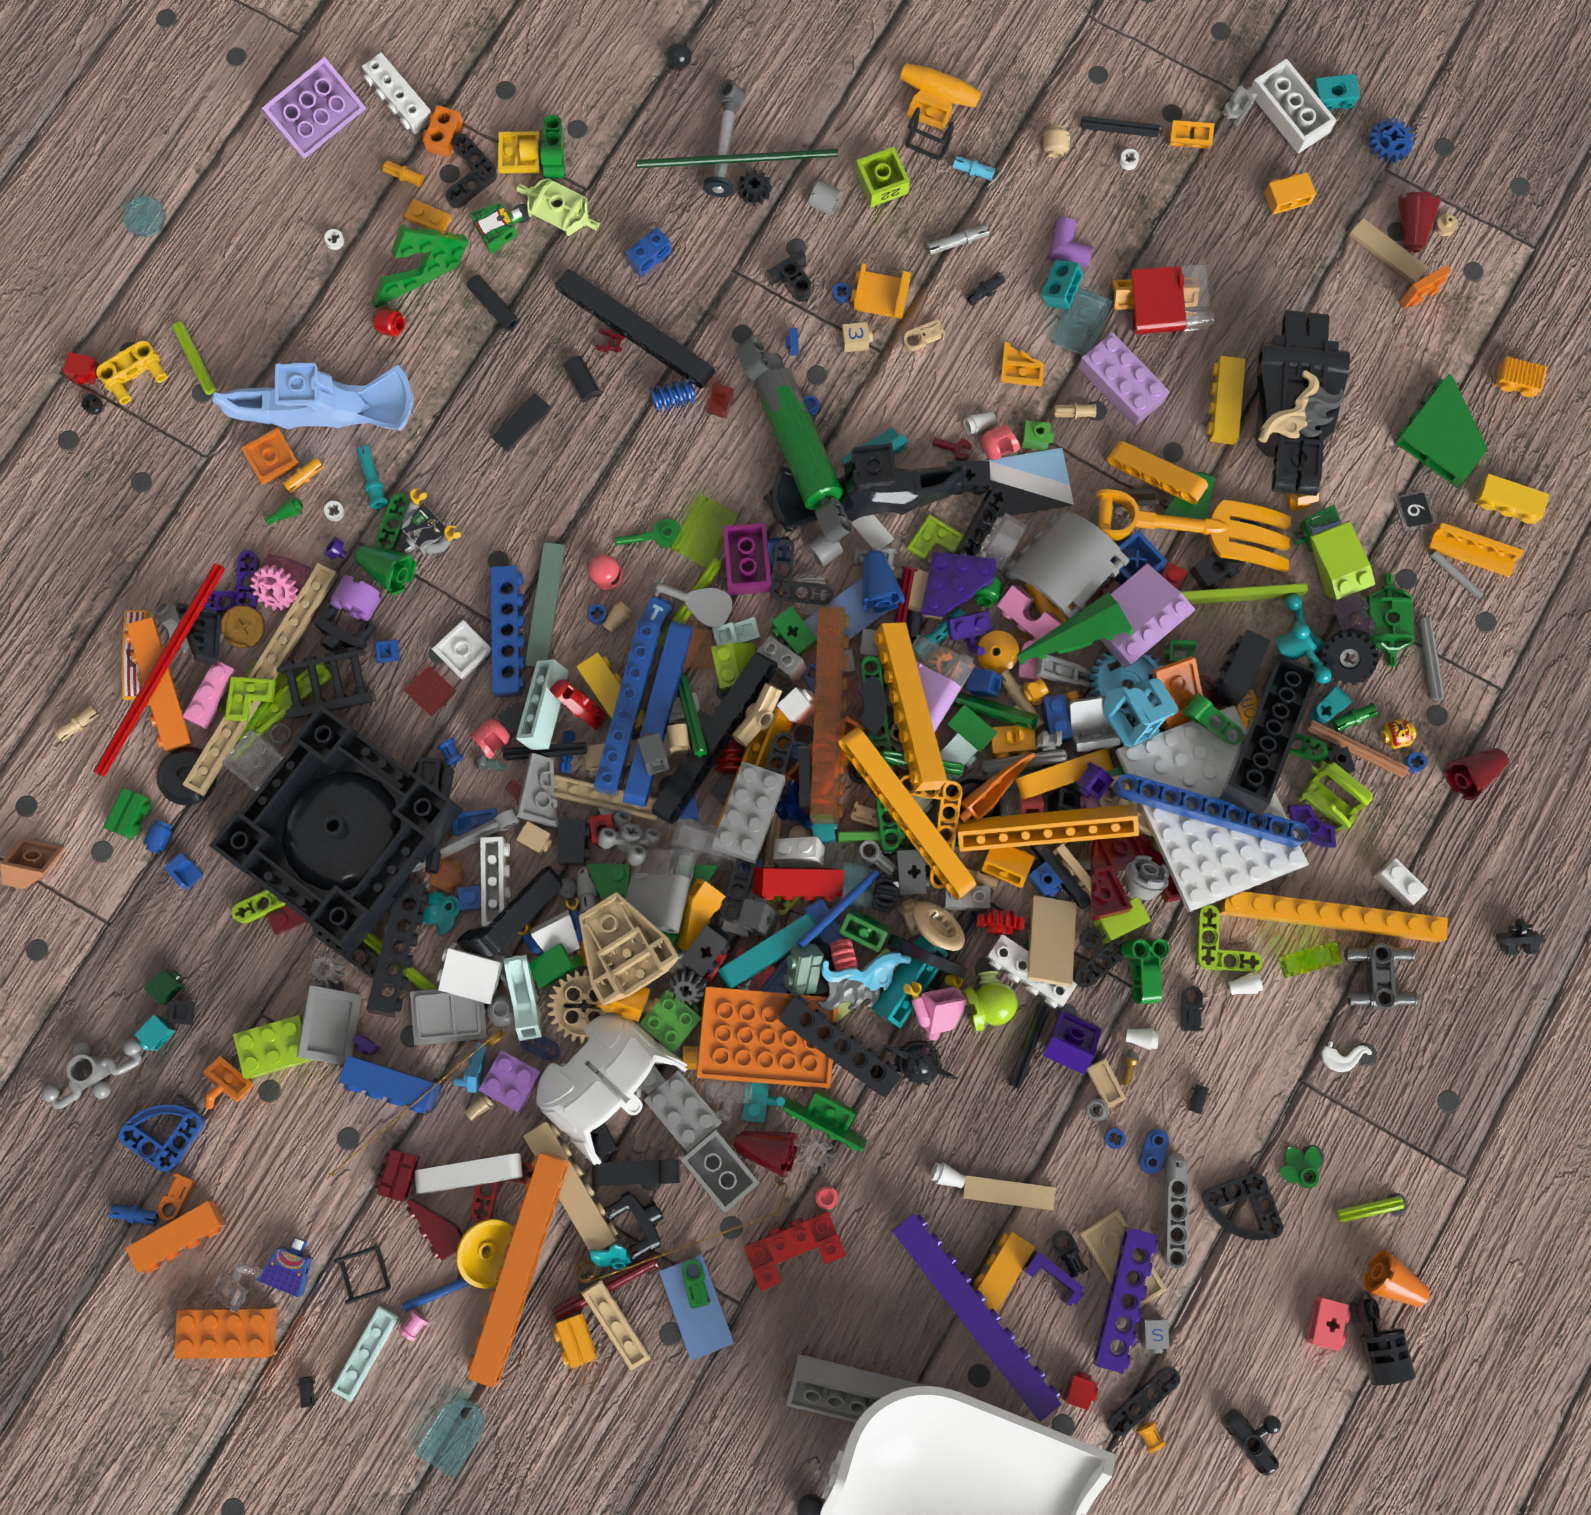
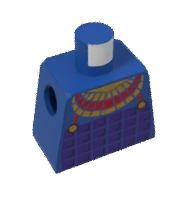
M294 1237L290 1248L278 1247L257 1281L296 1297L303 1296L312 1263L311 1257L302 1254L307 1241Z

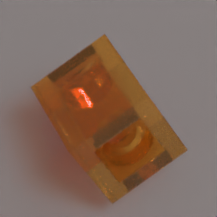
M449 858L448 861L441 859L439 872L433 874L429 883L453 895L456 887H460L464 881V870L460 868L461 864Z

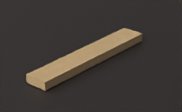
M554 774L555 798L614 812L625 811L631 816L657 821V816L652 814V806L657 798L649 797L646 807L623 803L624 790H619L618 796L596 792L594 783Z

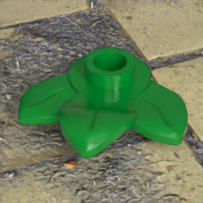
M1312 1146L1303 1153L1296 1148L1287 1147L1285 1152L1287 1166L1279 1169L1283 1179L1289 1183H1298L1303 1188L1315 1187L1319 1182L1318 1170L1322 1164L1317 1148ZM1306 1172L1310 1174L1309 1181L1304 1180Z

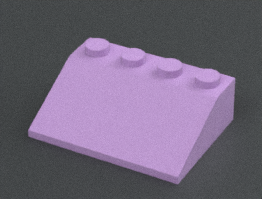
M324 57L263 106L260 112L291 147L305 159L363 112L366 107Z
M1146 564L1110 594L1119 603L1133 629V633L1127 635L1125 632L1114 635V639L1109 641L1106 638L1100 640L1125 668L1133 664L1195 611V608L1178 589L1149 564Z

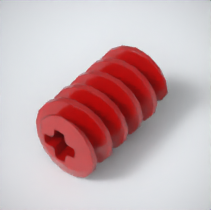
M733 737L720 755V758L716 761V764L720 767L715 768V772L735 774L740 766L737 763L742 762V758L738 757V754L744 753V750L738 748L740 744Z

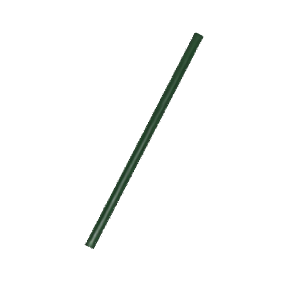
M838 149L636 160V168L838 157Z

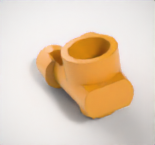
M1041 678L1033 683L1026 682L1022 691L1027 701L1031 702L1035 707L1042 703L1041 697L1049 693L1047 686Z

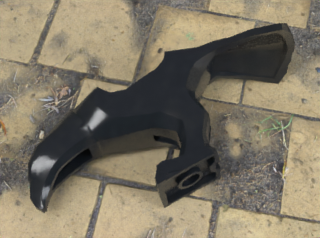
M892 443L854 447L851 451L852 459L844 466L845 475L838 478L843 489V494L838 501L842 504L848 520L851 521L864 516L886 512H895L903 515L918 506L923 507L958 492L963 479L967 475L966 466L961 464L957 467L940 466L914 470L895 468ZM781 466L775 475L771 495L772 507L779 523L785 529L817 521L815 510H809L805 507L790 469Z

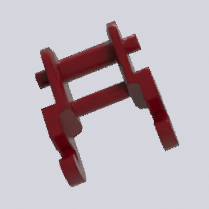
M599 329L600 334L609 336V342L606 346L602 345L599 347V345H595V349L606 353L609 350L615 351V353L621 352L620 343L625 337L620 333H612V330L605 329V331ZM612 339H617L615 346L611 345Z

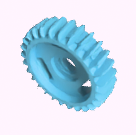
M1108 650V655L1103 653L1101 655L1102 660L1097 659L1095 662L1097 666L1091 668V671L1095 674L1089 675V679L1094 681L1089 683V688H1094V690L1089 695H1096V697L1105 696L1107 690L1122 687V681L1124 680L1131 681L1134 687L1137 683L1148 680V675L1153 677L1152 670L1164 665L1158 666L1157 663L1160 659L1152 660L1153 652L1148 655L1144 653L1130 666L1125 668L1121 666L1110 672L1108 665L1117 661V659ZM1148 695L1147 698L1153 707L1158 706L1159 703L1155 696ZM1126 699L1124 704L1127 705V708H1119L1118 712L1123 713L1131 724L1135 717L1128 708V701Z

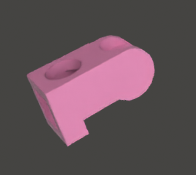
M1033 640L1027 641V642L1023 645V648L1021 649V651H1023L1024 649H1026L1027 647H1029V646H1030L1031 644H1033L1035 641H1033ZM1037 657L1026 660L1023 665L1019 662L1018 682L1033 683L1041 678L1035 676Z

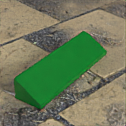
M959 692L953 701V705L957 708H962L966 705L974 713L1030 730H1035L1039 719L1037 714L964 692Z

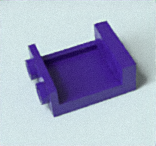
M1034 1250L1022 1270L1034 1277L1041 1267L1067 1287V1291L1061 1298V1301L1069 1306L1073 1303L1076 1305L1084 1295L1081 1292L1084 1287L1041 1253Z

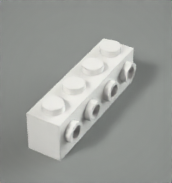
M382 53L362 66L365 74L363 78L370 87L372 85L375 87L377 96L382 101L386 100L389 110L394 116L397 114L401 118L399 120L406 130L410 129L415 135L429 125L431 110Z
M503 837L480 838L482 927L488 926L507 906V900H511V888L507 887V878H510L511 870L510 865H507L506 857L510 856V844L506 843Z
M1003 934L986 957L991 967L998 971L1000 969L1008 973L1007 977L1015 983L1022 982L1027 986L1025 989L1035 996L1037 994L1045 998L1044 1002L1054 1009L1056 1007H1063L1077 986L1075 982H1072L1071 987L1027 980L1028 951Z

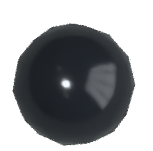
M674 43L667 50V62L672 68L684 69L691 62V50L683 43Z
M816 1494L803 1496L797 1504V1515H820L824 1500Z

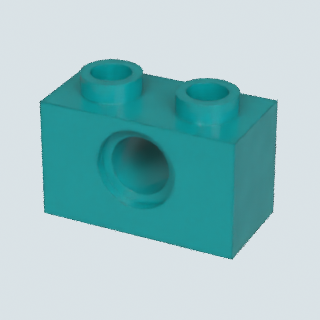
M1356 74L1316 78L1311 87L1329 111L1337 108H1352L1360 97Z

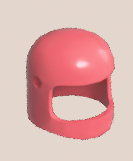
M1006 423L986 432L981 438L982 449L986 456L992 460L1001 459V455L1005 453H1014L1020 450L1019 442Z
M602 554L596 556L590 562L589 575L598 588L611 590L620 585L623 580V572L613 557ZM620 570V578L618 582L612 585L611 583L617 578Z
M495 719L487 720L470 735L490 760L501 746H506L510 739L507 728Z

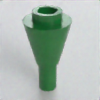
M290 496L276 512L264 518L265 522L271 525L280 519L301 515L304 508L303 504L297 497Z

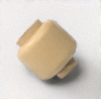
M1052 125L1051 129L1044 132L1043 150L1049 157H1063L1069 151L1070 132L1063 129L1062 125Z

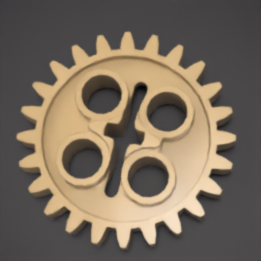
M587 970L583 971L582 976L579 975L578 971H575L574 978L566 974L567 981L564 982L559 979L558 982L561 987L553 986L552 989L556 994L548 996L553 1000V1003L547 1004V1007L553 1008V1011L547 1015L554 1016L555 1018L550 1024L559 1025L556 1032L564 1030L563 1038L570 1034L571 1042H574L576 1037H579L580 1043L584 1042L585 1037L589 1040L588 1035L584 1032V1028L590 1023L588 1016L591 1012H596L599 1016L608 1014V1012L602 1009L588 1008L583 1013L581 1008L563 1007L564 1004L579 1005L582 1003V1000L585 1001L586 1005H597V1002L589 998V993L593 989L590 977L587 975ZM569 989L577 990L579 997L576 1001H570L567 998V991ZM573 1011L577 1014L578 1019L576 1023L571 1024L567 1022V1012Z

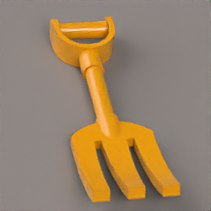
M1102 489L1096 492V498L1099 500L1098 528L1113 541H1121L1127 538L1135 527L1198 532L1209 536L1215 553L1221 558L1250 562L1275 569L1282 573L1289 571V560L1282 556L1252 546L1229 542V539L1262 544L1282 551L1290 549V538L1256 525L1230 520V518L1245 519L1287 529L1291 527V516L1253 504L1223 500L1216 507L1211 518L1177 517L1139 510L1134 498L1122 491ZM1113 502L1120 504L1128 511L1131 520L1130 526L1122 530H1111Z

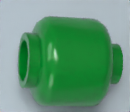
M994 575V580L991 584L975 592L973 597L977 603L985 607L997 604L1003 590L1002 581Z

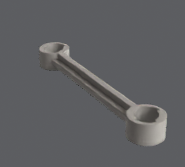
M507 810L497 815L493 820L441 846V859L480 841V838L488 837L496 832L514 827L520 822L518 817H516L515 810ZM427 858L423 863L419 862L407 878L418 874L421 869L425 868Z

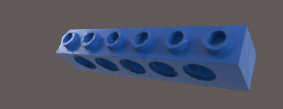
M517 566L491 567L492 693L495 697L521 696V690L525 689V679L521 677V669L525 667L524 656H521V648H524V636L520 635V627H524V616L520 614V606L524 605L523 593H520V586H523V573H519ZM505 587H513L510 593H502ZM506 607L513 608L510 614H503V610ZM506 628H513L512 634L503 635V631ZM508 648L514 649V652H513L512 655H510V656H504V655H503V653H504V651H505L506 649H508ZM506 670H514V674L511 677L503 676Z

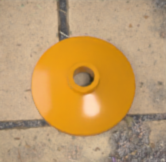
M992 631L984 635L978 643V646L985 649L984 655H977L980 665L985 670H993L999 674L1006 670H1011L1018 661L1017 654L1020 653L1016 639L1011 634L1005 631ZM995 648H999L1001 651L998 656L993 654Z

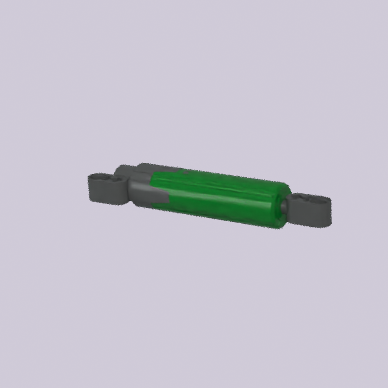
M752 335L736 348L737 356L745 374L751 380L756 381L755 388L805 507L809 510H815L825 537L829 542L835 544L852 531L845 510L838 501L843 494V489L792 371L785 368L779 354H767L762 342Z

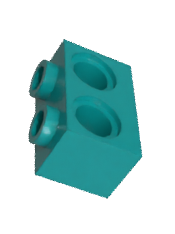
M1055 260L1053 267L1049 270L1048 280L1041 290V297L1047 307L1070 309L1084 275L1079 263Z

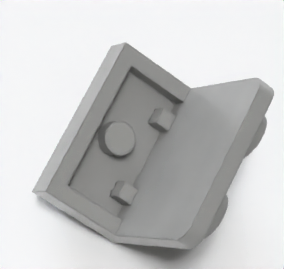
M1107 695L1073 700L1069 703L1070 724L1073 735L1071 741L1077 752H1089L1097 748L1108 749L1120 745V738L1103 715V707Z

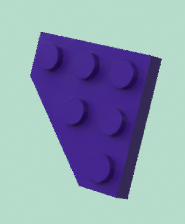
M933 551L921 608L922 615L944 617L955 606L964 603L974 596L975 592L982 587L991 584L994 580L997 560Z

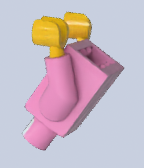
M946 975L945 983L950 988L922 993L921 997H919L922 987L919 983L911 982L912 986L910 984L904 985V992L913 997L912 1004L917 1021L926 1030L925 1036L928 1039L937 1040L940 1032L955 1028L968 1001L962 994V990L959 989L963 983V978L955 975Z

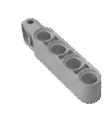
M1171 1153L1168 1156L1166 1162V1182L1164 1184L1162 1257L1167 1266L1175 1269L1183 1268L1188 1259L1189 1186L1187 1183V1164L1181 1153ZM1175 1181H1178L1181 1185V1191L1178 1194L1173 1193L1171 1188ZM1175 1204L1181 1209L1180 1215L1177 1217L1171 1214V1208ZM1178 1228L1180 1237L1174 1241L1170 1234L1172 1229ZM1174 1251H1177L1180 1255V1260L1176 1264L1170 1261V1255Z

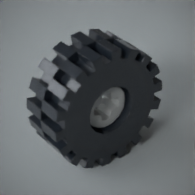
M1349 628L1346 631L1342 629L1337 634L1335 632L1326 642L1322 654L1323 665L1330 669L1331 675L1334 677L1333 681L1337 683L1339 680L1343 681V685L1348 683L1357 685V682L1360 681L1362 683L1366 681L1367 677L1370 678L1373 675L1379 661V647H1376L1377 642L1375 639L1372 640L1369 633L1364 634L1361 629L1355 631L1354 628ZM1347 652L1350 655L1353 653L1356 655L1354 662L1351 660L1346 661Z

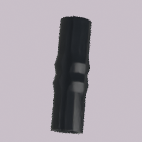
M474 275L468 280L467 288L506 331H510L518 325L519 318L480 275Z

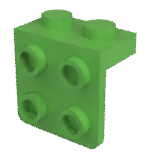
M667 989L643 1018L641 1026L670 1051H675L695 1026L701 1023L702 1010L694 1003L691 1006L687 1002L681 1004V999H673L674 993L669 992V989Z

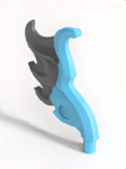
M889 952L876 957L863 970L853 967L839 971H830L828 969L829 962L824 959L822 961L821 973L828 982L829 995L825 1001L818 1000L817 1003L825 1010H833L842 1003L850 1001L851 1004L848 1009L852 1010L857 1008L863 1000L869 998L867 1006L870 1007L878 1001L880 987L885 990L889 987L895 966L899 965V963L910 964L911 956L901 954L900 952Z

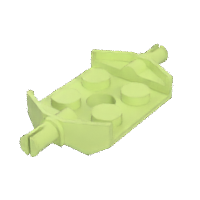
M548 178L540 180L531 188L521 183L517 187L516 191L528 198L529 217L534 215L566 231L567 236L583 226H588L595 231L598 230L597 228H599L600 223L589 218L587 197ZM555 200L563 202L560 207L552 206Z

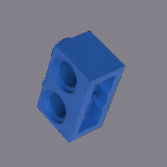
M656 227L625 252L628 265L641 278L672 253L671 242Z

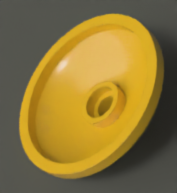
M500 1219L484 1220L473 1225L463 1235L457 1247L456 1264L461 1276L469 1284L483 1289L497 1287L498 1281L496 1276L499 1268L503 1267L505 1262L503 1254L506 1246L511 1244L513 1237L510 1235L512 1229L510 1223ZM485 1246H488V1250L486 1252H482V1249Z

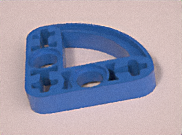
M166 1104L150 1107L137 1113L125 1123L119 1132V1140L123 1145L162 1172L171 1171L177 1167L203 1130L205 1118L198 1111L182 1105ZM161 1114H173L183 1117L165 1144L140 1127L146 1120ZM190 1119H197L195 1122L198 1125L197 1127L190 1128L188 1133L182 1131V1129L187 1130L191 1126ZM134 1130V1137H136L137 1139H140L142 1137L144 1138L139 1142L136 1139L128 1140L127 1138L129 1137V1135L127 1134V1131ZM179 1135L185 1138L183 1148H178L175 1145V1139ZM147 1141L152 1142L154 1145V1151L151 1154H146L143 1150V1146ZM172 1151L178 1153V1155H171L169 1158L170 1165H163L165 1162L162 1159L163 1157H168Z

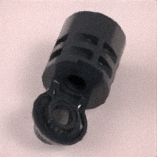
M1364 1291L1360 1294L1357 1301L1350 1303V1313L1355 1323L1361 1322L1364 1334L1360 1335V1340L1371 1384L1377 1386L1392 1385L1415 1379L1416 1375L1404 1329L1391 1328L1380 1330L1378 1320L1380 1319L1379 1305L1369 1292Z

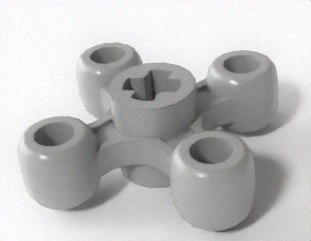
M619 811L613 819V827L619 832H615L610 828H604L599 833L597 843L604 849H609L617 844L618 849L628 853L627 861L633 866H639L646 857V850L640 844L647 848H654L658 845L661 835L655 828H648L642 832L640 827L631 824V816L628 812Z

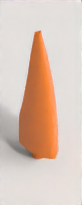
M1032 752L1015 761L971 792L961 801L960 806L964 812L959 815V819L963 823L970 817L980 821L994 808L1035 754Z

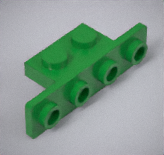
M819 1090L816 1091L808 1108L787 1098L782 1110L788 1116L798 1118L810 1128L818 1129L826 1133L829 1138L845 1143L851 1150H858L860 1152L864 1150L867 1139L848 1130L857 1113L855 1109Z

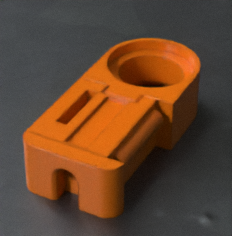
M183 1174L173 1175L176 1179H173L167 1195L163 1196L158 1206V1215L161 1219L169 1221L180 1216L195 1185L194 1179L187 1178ZM168 1203H172L175 1206V1213L171 1217L166 1216L164 1213V1207Z

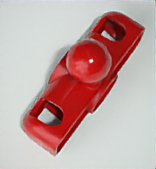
M560 679L549 689L558 700L565 704L564 706L574 716L583 719L596 731L605 722V712L580 689L578 690L567 680Z

